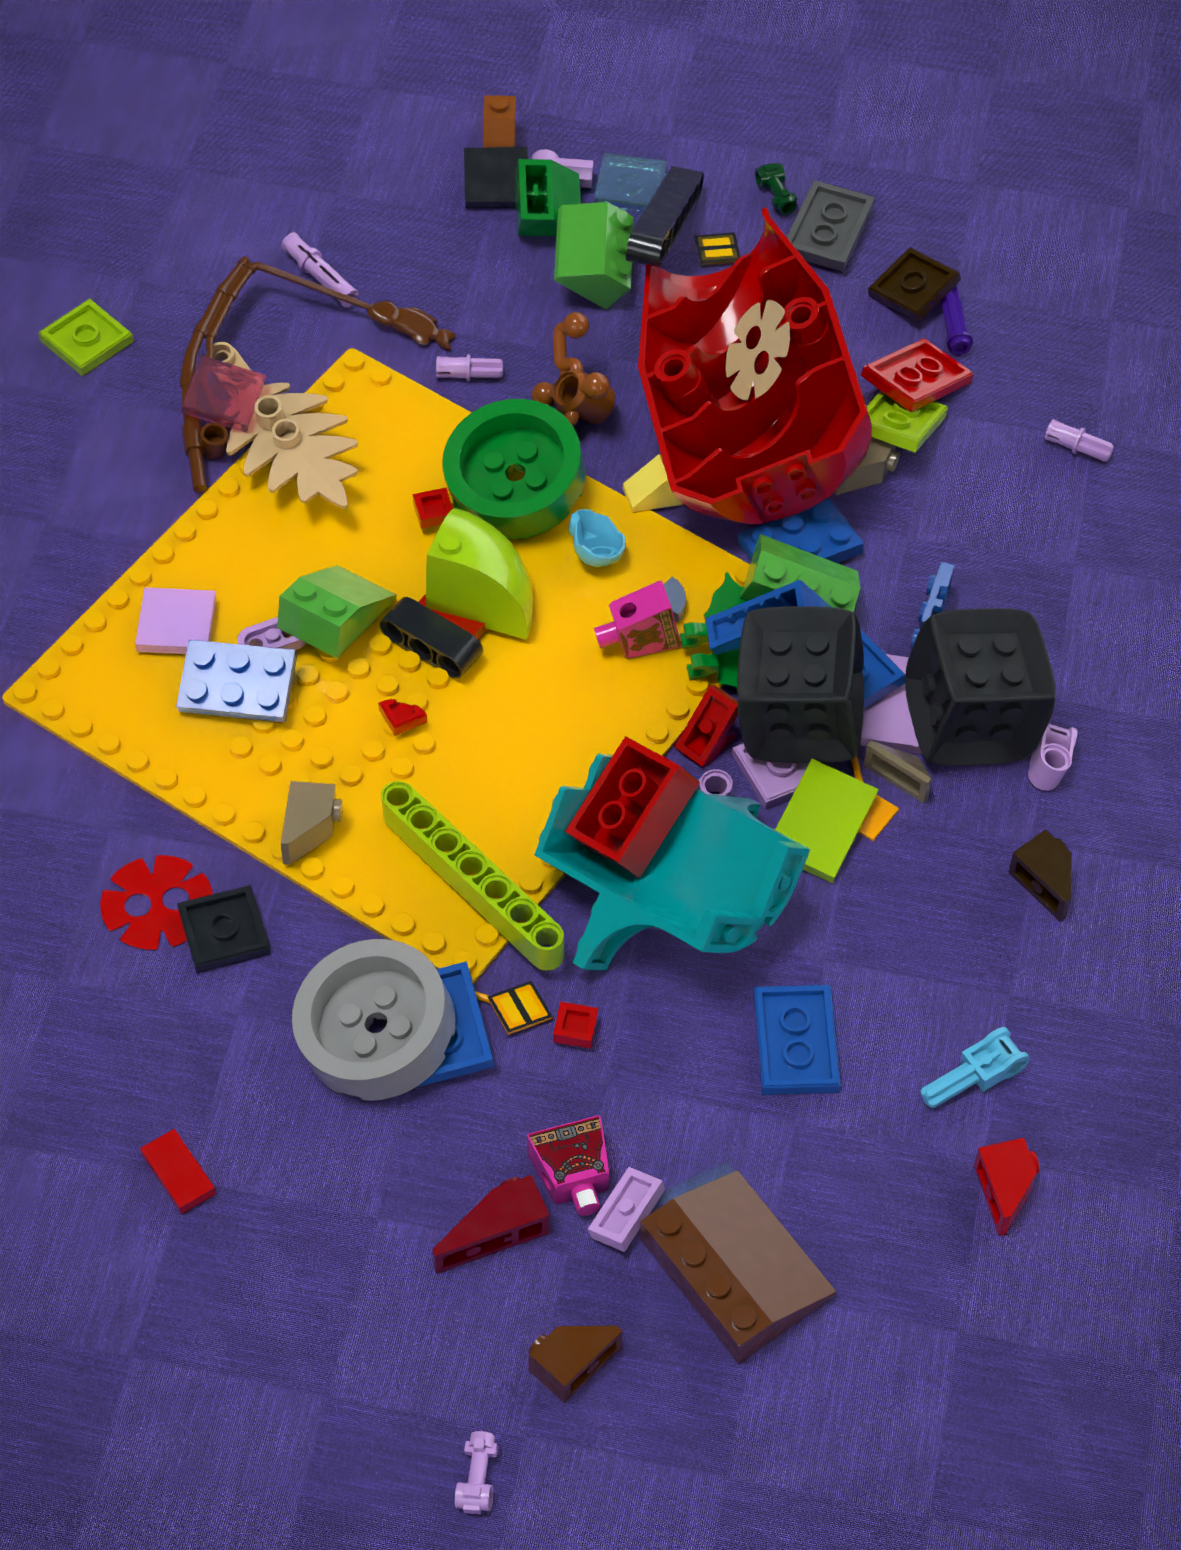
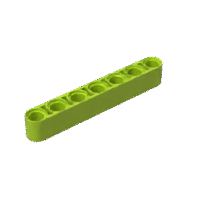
M394 781L382 789L383 818L390 829L534 966L547 971L554 970L563 963L565 957L564 932L557 922L411 785L402 781ZM493 897H502L500 899H492ZM524 920V921H527V922H525V923H518L517 921ZM546 944L553 945L551 947H542V945Z

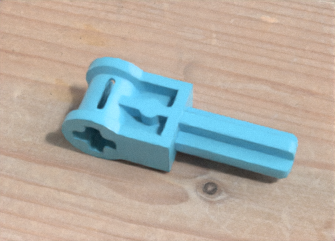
M1006 1027L998 1028L980 1042L964 1050L960 1062L962 1065L923 1087L920 1091L921 1097L927 1106L936 1108L976 1083L984 1092L1004 1079H1009L1021 1072L1029 1063L1030 1056L1017 1048L1010 1039L1011 1033Z

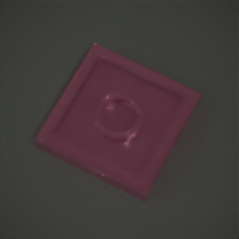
M201 355L182 404L181 412L247 433L255 412V403L260 398L267 375Z

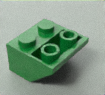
M518 159L515 172L517 236H557L558 208L562 205L581 204L579 173L551 159Z

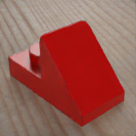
M716 685L709 686L677 741L675 748L700 766H707L737 735L730 728L738 716V701Z

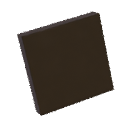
M910 247L867 289L869 297L919 322L961 281V277L958 271Z

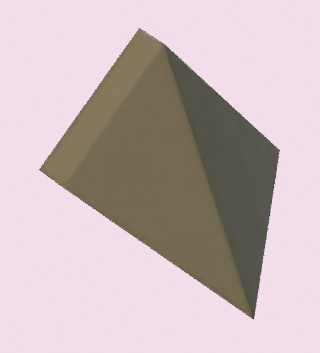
M872 740L867 744L864 761L866 768L924 804L928 800L932 778L919 757Z

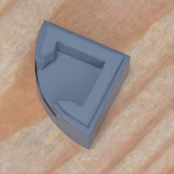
M671 577L664 584V588L672 607L674 619L679 622L685 613L686 595L680 582Z

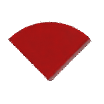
M396 699L378 702L379 711L394 736L427 723V714L415 704L412 706L400 703Z

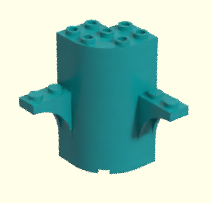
M600 753L596 755L594 762L589 768L584 788L560 787L558 794L553 800L552 809L545 828L539 836V843L534 855L599 892L597 901L592 906L591 917L584 935L578 942V950L573 961L575 965L584 970H607L615 953L629 938L651 927L660 928L701 952L731 953L749 946L757 940L755 933L764 924L771 927L784 910L793 894L810 852L808 847L756 819L761 806L760 803L750 798L707 794L696 788L643 874L638 878L587 849L565 832L613 755Z

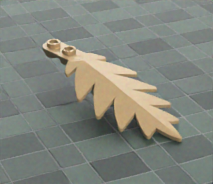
M226 342L214 343L213 362L210 372L232 401L223 415V421L227 424L236 419L227 441V455H233L254 440L245 461L244 476H251L274 459L268 479V490L270 493L276 492L297 476V487L301 503H307L319 494L330 503L342 509H347V496L341 482L356 476L358 471L357 468L330 458L358 446L357 440L339 436L319 435L347 423V416L325 413L302 414L326 404L328 397L308 393L282 394L290 389L289 383L262 385L234 347Z

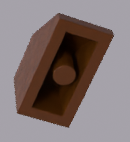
M617 1325L557 1326L548 1336L546 1334L540 1335L530 1346L529 1372L565 1403L622 1348L623 1331Z

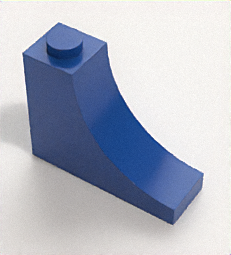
M797 580L705 618L710 650L718 655L740 648L743 623L747 613L752 610L784 606H831L803 581Z

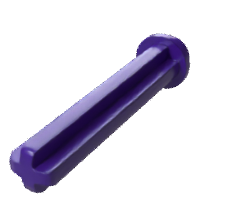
M956 285L941 300L948 333L947 348L956 355H963L971 349L973 337L967 330L958 285Z

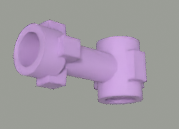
M472 1432L470 1441L465 1443V1454L472 1456L468 1483L458 1482L455 1490V1507L463 1509L464 1513L481 1514L482 1510L490 1511L492 1508L493 1485L485 1484L488 1458L497 1457L498 1445L495 1443L496 1437L488 1432Z

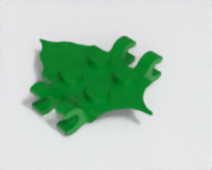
M728 572L725 573L723 584L714 592L708 611L703 614L705 623L691 622L683 625L685 633L680 634L682 648H695L709 642L705 618L749 601L740 597L743 587L738 585ZM740 648L718 655L713 651L712 654L698 653L691 655V664L686 666L689 679H702L710 674L717 673L720 684L737 687Z

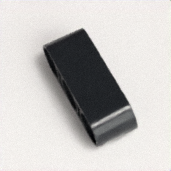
M409 597L401 598L379 622L382 633L388 636L393 643L407 651L417 653L420 659L435 668L445 669L448 675L453 678L459 679L484 651L482 644L474 635Z

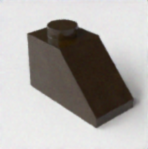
M1045 829L1013 852L1008 873L1059 922L1066 918L1071 900L1072 853L1061 839L1055 838Z

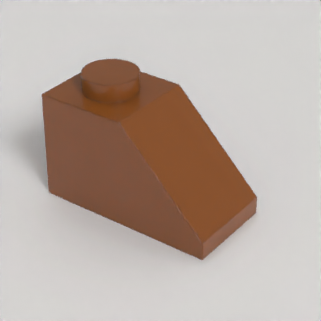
M484 95L483 148L515 147L516 96Z

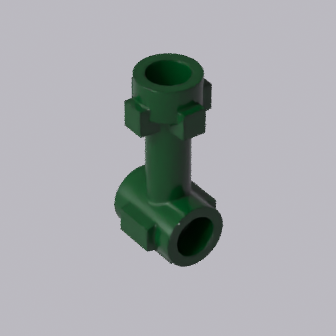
M770 163L755 169V180L758 187H769L774 195L771 203L774 209H778L782 215H789L797 208V197L795 193H789L788 189H785L781 183L785 181V171L782 164Z

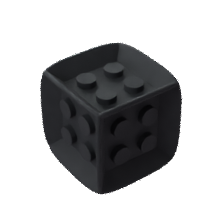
M784 606L760 608L747 613L740 640L737 690L739 697L738 718L742 739L747 753L752 758L780 763H810L811 759L821 763H834L851 760L857 756L861 742L864 710V678L862 673L864 652L860 625L854 612L834 607Z
M1010 608L949 610L933 614L922 625L906 665V698L915 735L925 759L934 764L948 766L992 765L1025 759L1038 746L1054 711L1056 692L1051 662L1040 627L1034 616L1027 611Z

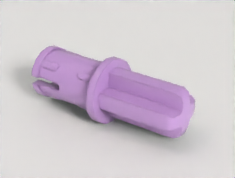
M467 354V357L459 358L437 356L436 377L466 378L467 381H470L471 377L501 378L503 375V361L501 359L471 358V354Z
M1052 419L1045 435V440L1072 449L1074 454L1080 451L1102 461H1108L1114 449L1112 443L1087 434L1085 428L1079 430L1055 419Z

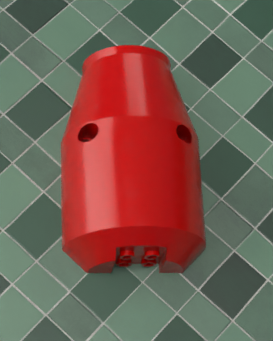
M767 207L761 209L764 218V228L759 242L750 253L738 258L733 266L708 275L683 276L667 272L660 267L645 265L646 272L638 370L671 492L684 505L701 514L746 524H763L767 521L789 517L829 498L859 467L867 454L872 438L871 419L830 291L772 220ZM772 300L780 304L785 310V314L776 330L789 322L790 343L788 354L786 357H774L782 371L770 389L760 397L755 398L753 381L748 400H742L730 389L739 371L728 378L726 376L728 346L730 343H741L734 330L742 316L759 302L762 319L766 302ZM758 326L752 327L747 334L746 345L750 350L754 349L760 341L761 330ZM766 351L760 352L756 357L754 370L758 375L764 373L768 367L769 354Z

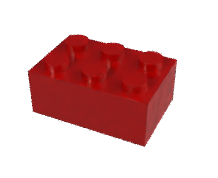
M625 736L565 832L587 849L640 878L700 782L680 765Z

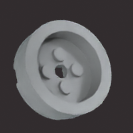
M388 939L358 941L339 948L326 956L309 972L302 982L292 1010V1028L295 1040L320 1081L334 1092L358 1096L362 1100L369 1101L383 1100L401 1095L427 1080L445 1059L444 1052L451 1036H454L456 1018L454 1005L435 966L423 953L414 947ZM373 1018L387 1020V1025L381 1032H369Z

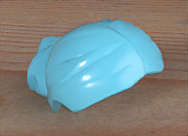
M579 509L571 515L568 525L569 533L573 536L574 549L579 559L587 565L602 567L611 565L621 558L626 549L625 536L618 531L608 516L597 514L589 509Z

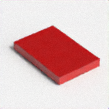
M923 338L865 365L860 376L905 409L913 412L970 384L974 373Z

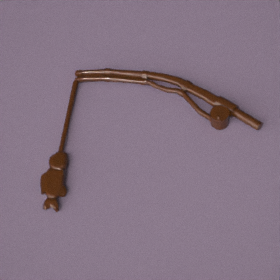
M243 256L215 290L214 297L193 330L182 363L179 381L180 388L182 389L184 424L181 429L185 455L189 457L193 491L202 493L207 489L202 455L211 459L222 457L226 453L228 431L224 427L222 413L208 388L207 376L212 368L213 343L233 301L236 300L240 290L257 270L366 309L368 315L379 324L393 327L397 332L412 337L421 345H427L429 341L436 340L440 347L449 351L452 350L449 340L455 338L456 334L447 329L439 330L435 325L438 321L418 308H398L393 302L387 300L371 305L261 262L251 263L247 256ZM206 338L207 354L204 366L197 379L194 372L196 359L203 339ZM197 388L201 389L215 416L216 423H208L201 427Z

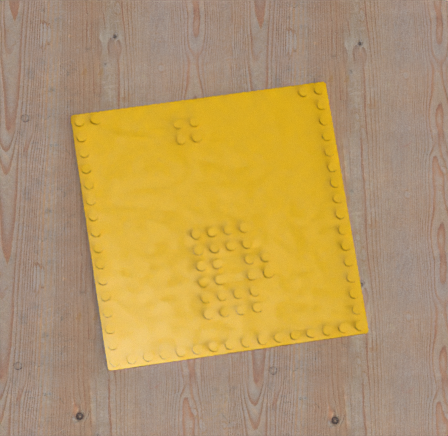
M351 348L305 392L308 394L325 395L328 397V402L302 413H325L347 416V423L319 435L339 436L357 440L358 446L330 458L357 468L358 474L341 482L347 496L348 508L342 509L330 503L319 494L307 503H301L297 487V476L276 492L270 493L268 490V479L274 459L251 476L246 477L244 476V466L249 452L248 449L3 694L2 698L6 706L379 936L414 947L423 953L436 969L467 961L474 985L509 941L387 826L383 818L382 789L394 781H402L411 785L540 906L566 875L563 871L534 855L539 843V836L545 828L552 809L553 800L558 794L560 787L584 788L589 768L594 762L596 755L599 753L614 755L625 736L664 757L679 740L708 687L716 685L721 689L725 685L718 682L717 673L697 680H691L688 677L686 666L691 664L690 656L698 653L712 654L709 642L690 649H685L681 646L670 650L627 658L624 655L620 642L600 648L594 627L613 622L609 604L612 601L662 580L664 585L671 577H674L680 582L686 595L685 613L679 622L675 621L680 638V634L685 633L684 624L691 622L705 623L703 614L708 611L714 592L723 584L725 573L728 572L731 578L743 587L750 564L651 510L632 513L626 496L586 475L582 496L578 497L566 519L539 535L522 539H508L519 553L531 582L533 613L531 629L527 640L487 629L478 639L483 646V654L459 679L449 676L445 669L435 668L420 659L417 653L407 651L393 643L388 636L382 633L379 622L401 598L409 597L419 602L426 594L427 553L441 525L424 529L420 528L413 505V494L447 488L442 467L444 448L456 426L472 412L364 353ZM512 469L513 472L507 479L518 481L524 477L525 473ZM579 509H589L597 514L608 516L618 531L625 536L626 549L621 558L611 565L602 567L587 565L579 559L575 552L573 536L569 533L568 526L573 513ZM338 565L396 594V600L338 658L308 643L295 650L297 661L286 722L179 712L176 704L186 654L136 651L135 643L144 587L215 591L216 604L210 642L238 644V635L245 628L278 617L279 596L299 577ZM396 699L400 703L412 706L415 704L427 714V723L394 736L379 711L378 702ZM290 781L335 784L336 799L343 801L341 822H334L333 836L291 865L283 864L281 838ZM493 897L492 899H500L502 897ZM521 920V921H517V922H518V923H525L526 921Z

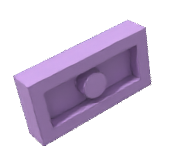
M628 1167L589 1226L588 1232L590 1237L625 1252L640 1229V1221L650 1214L665 1191L663 1181Z

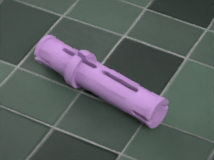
M295 232L288 234L281 244L282 249L298 262V267L303 272H309L324 287L358 299V290L353 288L322 259V254L318 249L308 246ZM337 299L343 307L347 308L353 305Z

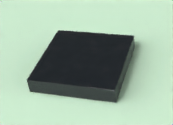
M528 147L464 148L465 208H516L515 172L518 159H528Z
M251 885L177 903L178 913L196 973L271 955L270 946Z

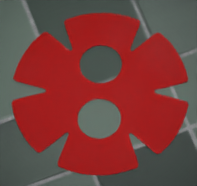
M157 855L152 874L142 858L136 859L121 867L110 878L112 882L126 890L125 892L103 890L100 901L102 919L109 931L131 923L120 938V941L129 946L146 950H157L161 931L164 932L172 947L177 946L187 940L178 910L168 909L162 902L164 893L171 888H182L188 893L189 900L213 894L210 882L204 873L182 881L193 867L192 863L182 858ZM135 894L147 896L151 900L149 912L143 916L128 914L125 910V902L130 896Z

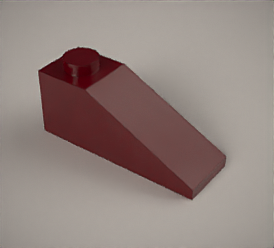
M529 1175L523 1178L512 1177L503 1181L498 1187L493 1188L432 1249L435 1273H441L549 1234L550 1215L533 1176Z

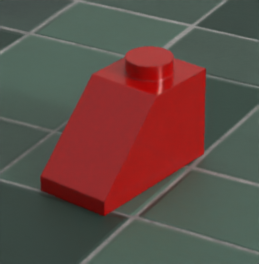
M1024 1138L979 1147L974 1168L999 1236L1008 1233L1032 1191L1036 1175L1040 1172L1037 1155L1034 1151H1029Z

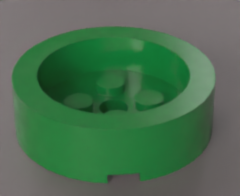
M507 399L487 404L475 410L456 426L448 438L443 452V474L454 508L467 511L482 518L499 530L507 539H522L536 536L557 526L568 517L570 509L584 491L586 480L585 464L579 438L574 427L562 413L538 401ZM512 469L525 473L521 480L510 481L507 479L513 472Z

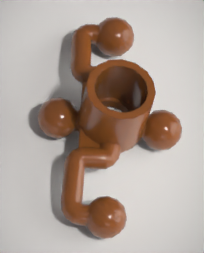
M580 312L568 314L564 321L558 323L553 330V360L556 368L560 370V377L556 380L554 386L550 382H540L533 387L531 392L532 400L549 406L555 404L557 411L562 413L573 427L578 419L590 424L603 422L609 417L615 404V392L604 374L599 372L587 374L583 372V365L579 359L574 357L567 358L566 335L570 338L579 339L586 335L589 329L588 319Z

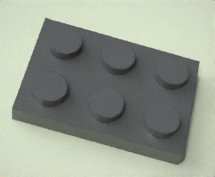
M814 180L787 238L806 261L844 272L874 207L875 197Z

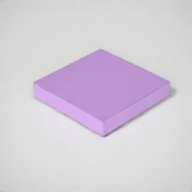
M144 587L135 643L136 651L186 654L189 640L210 642L216 592L209 590Z
M744 743L732 749L734 759L765 809L790 800L809 763H780L752 758L747 753Z

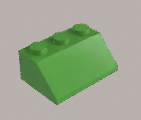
M609 202L560 206L557 219L554 281L607 310L631 289L632 262L626 261V250L630 234L633 230L634 217Z
M762 534L758 536L741 592V598L751 600L801 580L831 607L854 612L860 591L858 571Z

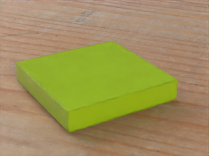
M88 299L38 332L39 340L81 376H84L134 342L133 334L91 299Z

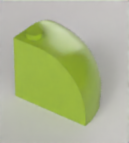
M454 508L445 517L427 553L426 607L485 623V628L527 640L531 629L533 613L530 578L519 553L499 530L472 513Z

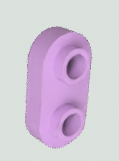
M278 617L245 628L237 638V643L240 645L292 650L301 648L306 642L278 629Z

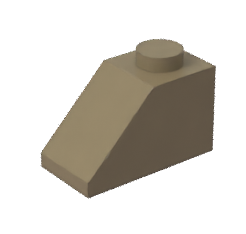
M872 437L867 454L859 467L833 494L839 495L882 483L888 470L893 472L897 466L900 452L896 451V446Z
M290 781L281 838L283 864L291 865L333 836L334 822H341L343 801L336 799L335 784Z

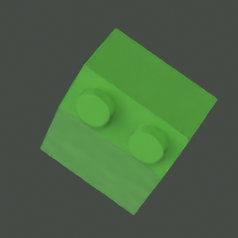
M336 565L299 577L279 596L277 628L338 658L396 600V594Z

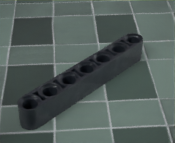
M671 166L630 234L626 250V261L654 267L662 265L700 198L704 172Z

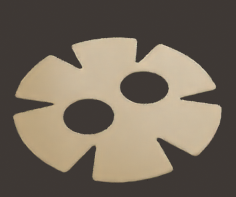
M768 300L766 302L762 319L760 303L758 302L742 316L734 330L741 343H730L728 346L726 376L728 378L739 371L730 389L742 400H748L753 381L755 398L767 392L782 371L774 357H786L788 354L790 326L789 322L776 330L785 314V310L775 301ZM758 326L761 330L760 341L754 349L750 350L746 345V337L752 327ZM766 351L769 354V364L765 372L758 375L754 370V363L758 354Z

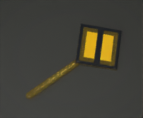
M735 232L694 235L700 265L735 263L740 258Z

